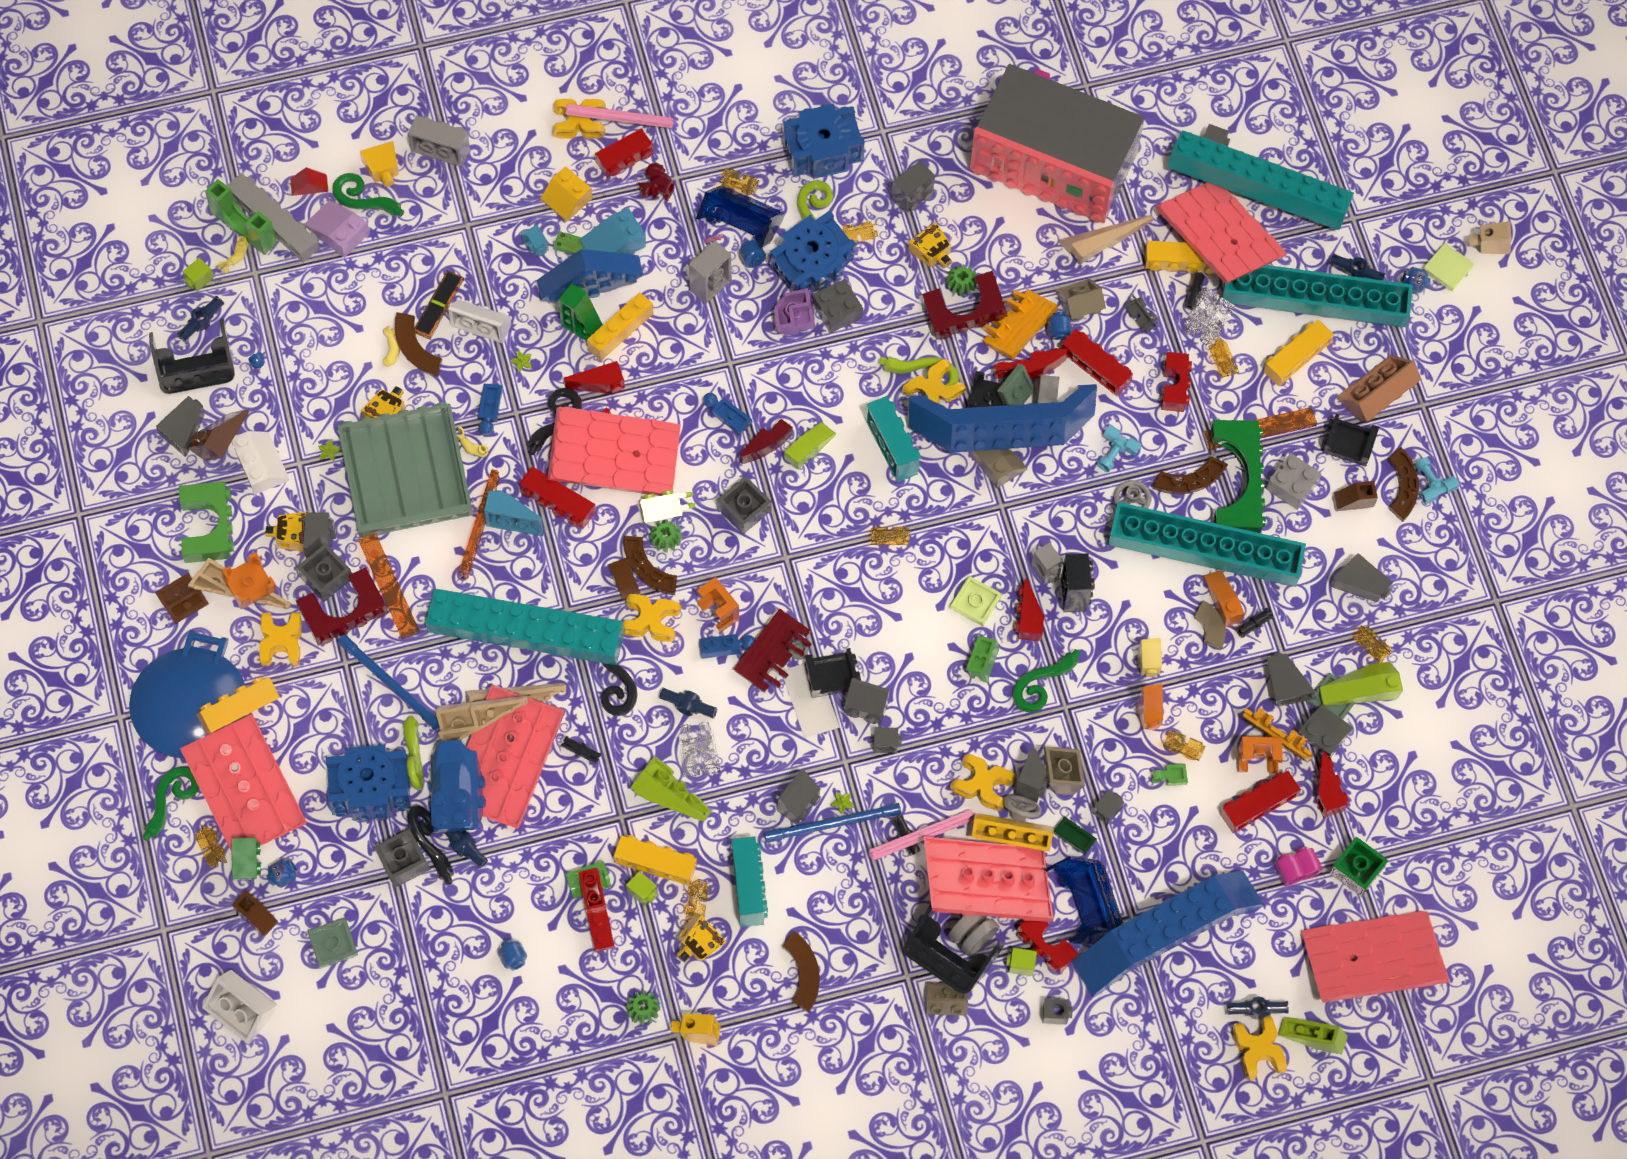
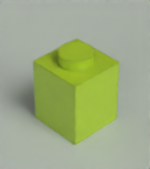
M200 258L182 271L185 278L183 279L184 283L189 288L193 287L197 292L214 278L212 269Z
M640 871L626 884V891L643 906L648 902L652 903L658 896L657 885Z
M1013 948L1012 954H1008L1006 966H1010L1009 973L1033 976L1037 951Z

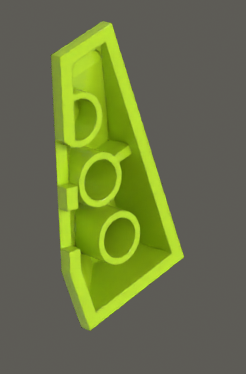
M1391 662L1370 664L1319 687L1322 705L1332 706L1353 702L1363 703L1398 699L1403 692V686L1399 671Z
M654 756L630 788L638 796L704 822L711 813V810L696 794H690L687 791L685 782H679L673 776L675 772L668 765Z

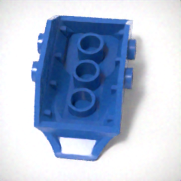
M461 740L439 741L436 750L430 755L431 781L428 783V788L431 793L429 810L431 812L432 833L478 830L483 816V808L486 806L485 796H483L485 778L482 776L477 751L469 750Z

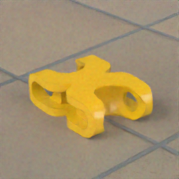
M557 99L553 102L554 112L557 115L568 117L566 121L554 124L552 134L556 138L572 139L576 137L578 132L586 139L604 137L605 127L602 123L591 121V118L566 114L567 104L578 105L575 100ZM585 99L580 104V106L606 109V103L601 99Z
M944 359L929 368L928 379L923 376H916L903 386L902 391L906 395L923 392L928 395L929 399L940 404V399L946 402H952L965 393L966 386L961 382L951 386L942 383L943 375L951 368L949 360Z
M629 594L626 597L627 606L638 611L640 616L635 620L623 621L625 635L640 638L649 631L651 638L656 641L673 642L675 640L676 633L674 629L663 625L661 621L667 616H678L680 614L682 606L679 602L659 599L652 605L650 598L645 595Z
M270 612L262 613L261 631L265 639H262L260 642L259 656L261 665L270 666L272 657L276 653L285 652L288 654L290 665L299 666L301 648L297 640L302 635L300 612L291 613L289 623L281 627L273 624Z
M971 754L964 755L962 759L963 766L970 770L974 777L968 781L955 779L950 785L951 791L966 799H973L979 795L982 806L995 811H1002L1005 806L1004 800L994 793L993 788L999 784L1012 786L1016 782V775L1001 766H994L988 770L987 762L984 759Z
M1271 1016L1263 1018L1261 1023L1262 1034L1259 1036L1250 1035L1242 1023L1233 1024L1232 1031L1236 1047L1240 1051L1246 1052L1241 1063L1245 1076L1249 1081L1256 1079L1258 1074L1257 1062L1261 1060L1270 1062L1276 1073L1286 1072L1287 1063L1283 1049L1279 1045L1273 1044L1278 1032Z

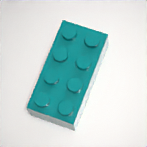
M885 396L866 404L865 421L896 482L898 483L918 475L919 459L921 456L917 448L914 449L912 445L913 440L910 433H906L904 430V422L901 417L897 416L894 402L889 401L888 397Z
M756 836L732 839V856L740 927L764 925V918H768L767 900H763L766 899L765 881H761L764 880L763 862H759L761 861V845L756 843Z

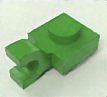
M1186 764L1166 765L1163 771L1154 770L1151 775L1152 783L1167 780V786L1187 785Z

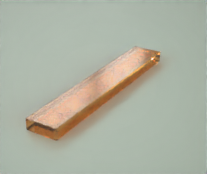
M1312 407L1254 420L1259 421V427H1262V438L1317 426ZM1211 430L1204 431L1203 435L1208 450L1223 448V446L1211 444Z
M491 469L459 570L462 579L467 580L470 576L486 525L484 509L489 490H497L500 481L498 470Z
M374 533L359 539L360 547L401 639L403 640L420 633L377 534Z

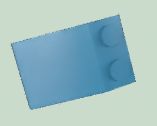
M629 208L612 214L579 239L584 249L631 254L646 247V234Z
M489 490L484 509L487 527L543 537L542 518L509 494L501 490Z

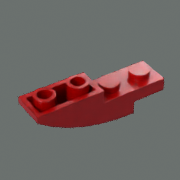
M1054 348L1050 351L1037 350L1030 353L1029 360L1019 359L1016 362L1002 361L994 364V379L1008 378L1018 364L1024 365L1031 380L1036 379L1040 375L1053 371L1065 362L1068 353L1067 348Z
M598 868L578 872L595 952L613 949L615 945Z

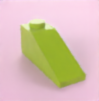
M1284 1017L1279 1036L1324 1052L1340 1055L1343 1054L1348 1037L1340 1026Z

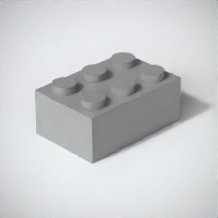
M415 116L408 132L411 152L463 167L470 152L468 131L462 127L450 126L442 121L431 120L426 116Z
M716 241L711 245H706L702 253L698 257H693L689 263L690 291L705 304L732 281L731 253Z

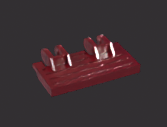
M779 608L733 669L734 672L763 692H766L770 686L764 680L780 688L781 683L770 676L769 673L771 670H774L783 678L789 676L780 668H784L793 656L787 649L803 657L804 652L792 643L796 639L805 647L810 648L812 643L804 637H807L811 630Z

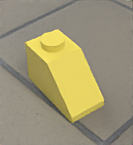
M1161 638L1141 640L1137 654L1140 675H1146L1147 677L1157 676L1162 668Z

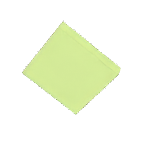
M1444 243L1423 267V270H1426L1429 276L1450 291H1453L1475 264Z
M969 576L951 603L950 609L983 627L1000 601L1002 593Z

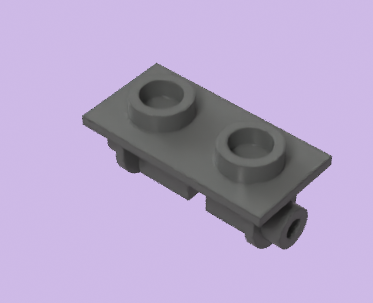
M1132 295L1134 300H1128L1125 303L1126 309L1133 318L1139 314L1141 315L1136 319V322L1142 330L1150 332L1154 324L1159 327L1155 322L1158 318L1152 311L1147 312L1144 308L1147 304L1141 297L1137 299Z

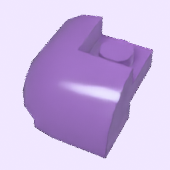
M805 288L783 294L784 296L774 308L777 331L785 335H797L801 330L816 328L814 307L809 289Z

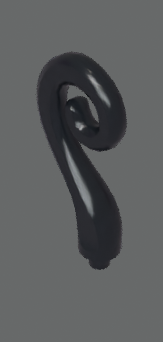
M571 388L556 389L548 398V408L554 414H556L558 407H569L568 403H563L561 406L555 404L556 400L561 397L570 399L572 408L582 410V400L578 393ZM555 422L540 427L533 433L527 443L530 447L528 450L529 454L535 455L536 451H541L545 441L553 435Z
M602 663L608 671L623 682L627 689L626 702L621 706H614L610 703L609 696L615 694L618 699L622 700L625 696L624 691L615 685L607 687L601 695L602 707L613 716H624L636 705L638 697L636 684L628 672L618 663L617 665Z
M416 805L408 812L409 828L418 844L431 859L439 880H444L445 885H450L453 883L451 877L454 875L451 863L426 838V836L434 835L432 833L431 813L424 807ZM418 816L423 818L425 822H418Z

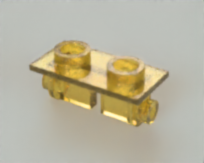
M731 168L724 169L723 176L725 177L719 183L724 184L726 188H737L747 195L758 191V188H756L759 184L757 177L744 173L743 178L739 179L741 172Z
M872 221L862 222L861 226L854 227V224L844 225L842 229L850 240L853 239L854 242H859L858 235L860 234L862 241L878 237L877 230L873 228L877 223L872 224Z
M1222 338L1215 339V344L1208 347L1221 377L1224 378L1239 373L1226 340H1222Z
M875 526V528H871V545H909L910 530L905 526L892 527V530H888V527Z
M1361 625L1352 638L1379 663H1382L1386 656L1388 657L1393 652L1391 646H1388L1382 639L1378 641V635L1369 626Z
M1169 730L1163 746L1172 752H1179L1185 755L1190 760L1199 761L1206 747L1203 745V742L1190 737L1188 743L1184 741L1187 735L1176 730Z
M201 826L202 830L196 832L195 838L201 850L208 848L207 851L202 853L207 865L215 868L218 866V862L227 863L225 850L217 840L218 835L216 831L212 828Z
M700 879L693 881L688 886L687 894L689 898L684 909L686 914L685 921L690 920L695 912L705 918L706 905L701 904L700 901H707L709 887L708 883L700 882Z

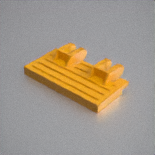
M1029 289L1024 294L1018 290L1012 292L1013 298L1021 303L1011 298L1005 300L1006 306L1011 308L1007 312L1008 316L1004 317L1001 321L991 322L998 329L988 324L982 327V330L989 334L984 338L983 343L1011 360L1016 358L1045 325L1047 319L1058 310L1057 304Z
M1259 708L1255 714L1249 709H1245L1242 715L1244 720L1269 737L1282 738V745L1306 762L1309 763L1313 754L1304 748L1307 743L1305 737H1301L1294 730L1287 737L1286 734L1271 726L1275 718L1271 714L1269 715L1264 712L1262 708Z

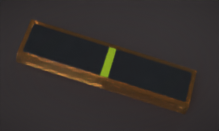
M448 270L446 271L415 326V334L431 340L461 287L464 277Z

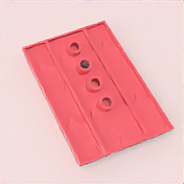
M1207 182L1170 200H1166L1155 207L1225 284L1287 255L1273 236L1268 234L1237 198L1232 196L1225 188Z
M558 407L556 409L547 480L644 494L654 493V495L662 496L663 491L673 490L681 424L620 416L592 410Z
M491 685L486 700L525 695ZM527 697L526 705L499 718L474 734L472 733L467 748L471 751H477L482 776L485 778L483 796H485L486 806L483 808V817L517 829L520 828L566 710Z
M253 714L247 715L180 748L231 852L232 838L255 837L256 842H260V846L307 823ZM233 764L238 765V769L236 771L231 770V766Z
M924 837L932 911L1053 922L1044 851L1007 844Z
M1418 911L1398 916L1391 915L1334 926L1327 925L1301 931L1323 1003L1450 983L1427 911Z

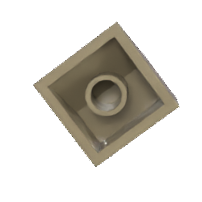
M1090 278L1056 289L1065 314L1073 320L1082 319L1084 315L1098 314L1101 310L1106 309L1102 288Z
M1049 746L1043 748L1048 782L1056 794L1074 795L1085 786L1079 749Z

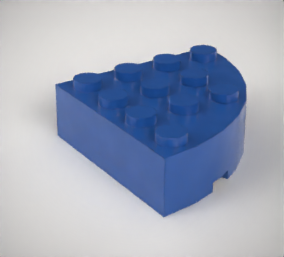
M580 249L537 279L541 300L556 303L571 283L584 288L590 298H597L600 296V293L609 292L627 284H634L637 282V279L644 275L639 255Z

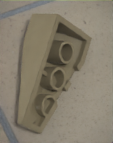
M1010 449L968 451L996 489L1028 469L1019 456Z

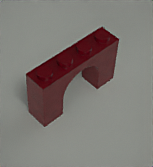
M993 270L975 276L981 293V302L977 309L969 314L957 315L950 312L944 303L940 288L922 294L937 340L947 339L957 333H965L974 327H983L992 321H1001L1004 317L1008 316Z
M366 567L348 575L359 600L355 610L347 616L332 617L326 614L314 593L296 600L297 607L318 646L328 644L333 638L348 634L350 630L356 627H363L373 619H380L388 612L386 604Z

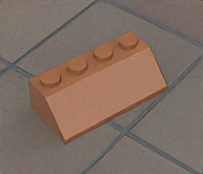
M1390 355L1339 394L1337 399L1356 419L1368 422L1380 411L1388 408L1389 404L1402 397V394L1407 390L1415 387L1416 383L1421 380V376L1414 361Z

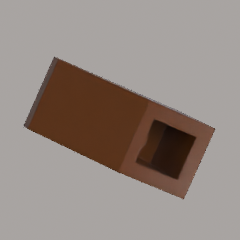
M1374 481L1357 482L1333 494L1337 511L1372 508L1378 499Z
M246 890L232 904L235 913L264 937L278 923L275 917Z

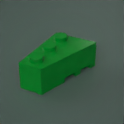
M571 283L558 300L561 326L587 341L603 324L586 290L581 286H575Z

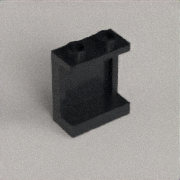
M1336 414L1334 419L1330 418L1327 427L1330 433L1329 435L1325 434L1322 445L1325 446L1323 453L1366 467L1380 427L1372 425L1371 429L1340 420L1338 419L1339 414Z
M846 648L845 653L813 658L812 654L805 655L804 666L812 698L848 692L852 678L861 680L860 672L855 669V665H857L855 653L852 654L851 648Z

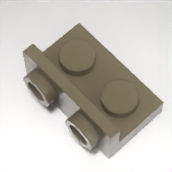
M927 983V1014L967 1015L968 993H959L946 983Z

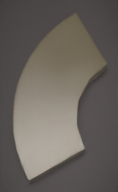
M1203 600L1194 619L1199 621L1205 630L1204 643L1222 650L1226 636L1224 622L1218 611Z

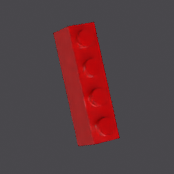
M1075 329L1061 343V349L1067 348L1068 359L1116 397L1132 382L1133 373L1130 368L1120 364L1115 356L1106 353L1101 345L1091 341L1084 332Z
M532 466L519 483L521 494L528 499H534L541 507L549 508L557 517H564L572 526H579L584 529L596 513L595 503L558 481L547 480L548 475Z
M1289 771L1284 773L1278 772L1269 782L1263 781L1259 783L1255 790L1251 792L1245 791L1239 796V799L1234 802L1230 800L1222 806L1220 815L1233 834L1299 796L1301 788Z

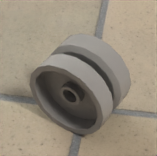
M965 915L950 931L949 937L956 944L962 943L961 950L970 957L981 950L998 932L1000 925L993 918L986 920L987 916Z

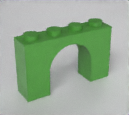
M217 179L205 190L211 213L238 235L244 236L248 243L263 255L268 253L277 244L272 221L259 211L251 218L245 215L236 204L232 190L223 182Z
M225 481L179 486V500L182 511L208 509L219 516L218 525L211 533L204 536L181 538L182 557L185 563L203 562L208 558L212 560L231 559V552H234V542L230 540V534H233V524L229 523V517H232V507L228 505V500L231 499V489L227 488Z

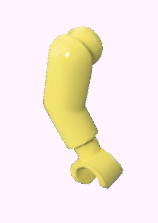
M244 236L237 238L234 254L227 261L217 264L219 270L223 267V272L228 273L230 270L229 266L235 265L244 259L248 248V241Z
M387 326L383 329V332L388 337L389 350L386 357L383 358V364L386 367H390L396 363L400 348L396 338H394L395 329H390Z
M458 426L457 429L462 435H457V438L460 440L464 450L468 454L482 458L488 454V447L484 444L471 443L468 437H465L463 428Z

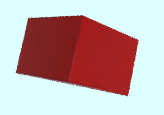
M306 167L290 178L292 196L329 192L327 174Z

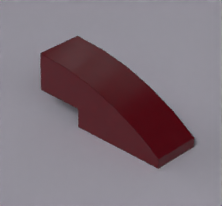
M780 419L770 431L762 428L739 454L740 463L753 462L778 449L793 435V427L783 419Z

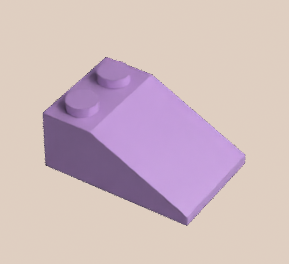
M330 200L304 224L308 230L344 258L370 234L368 223L355 212Z

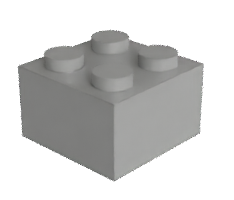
M1290 453L1280 468L1270 478L1266 490L1298 510L1319 483L1322 473Z

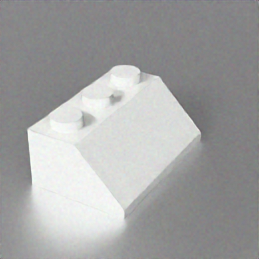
M457 300L448 308L451 327L502 344L504 343L511 327L510 316L506 313L495 312L486 306L480 307L467 300Z
M247 431L233 438V448L254 495L290 481L269 432Z
M232 970L217 977L202 1006L205 1011L247 1044L269 1022L277 1007Z

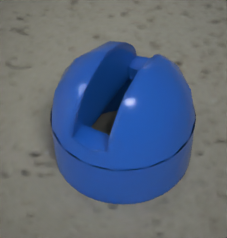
M261 352L255 353L248 358L254 368H261L265 363Z

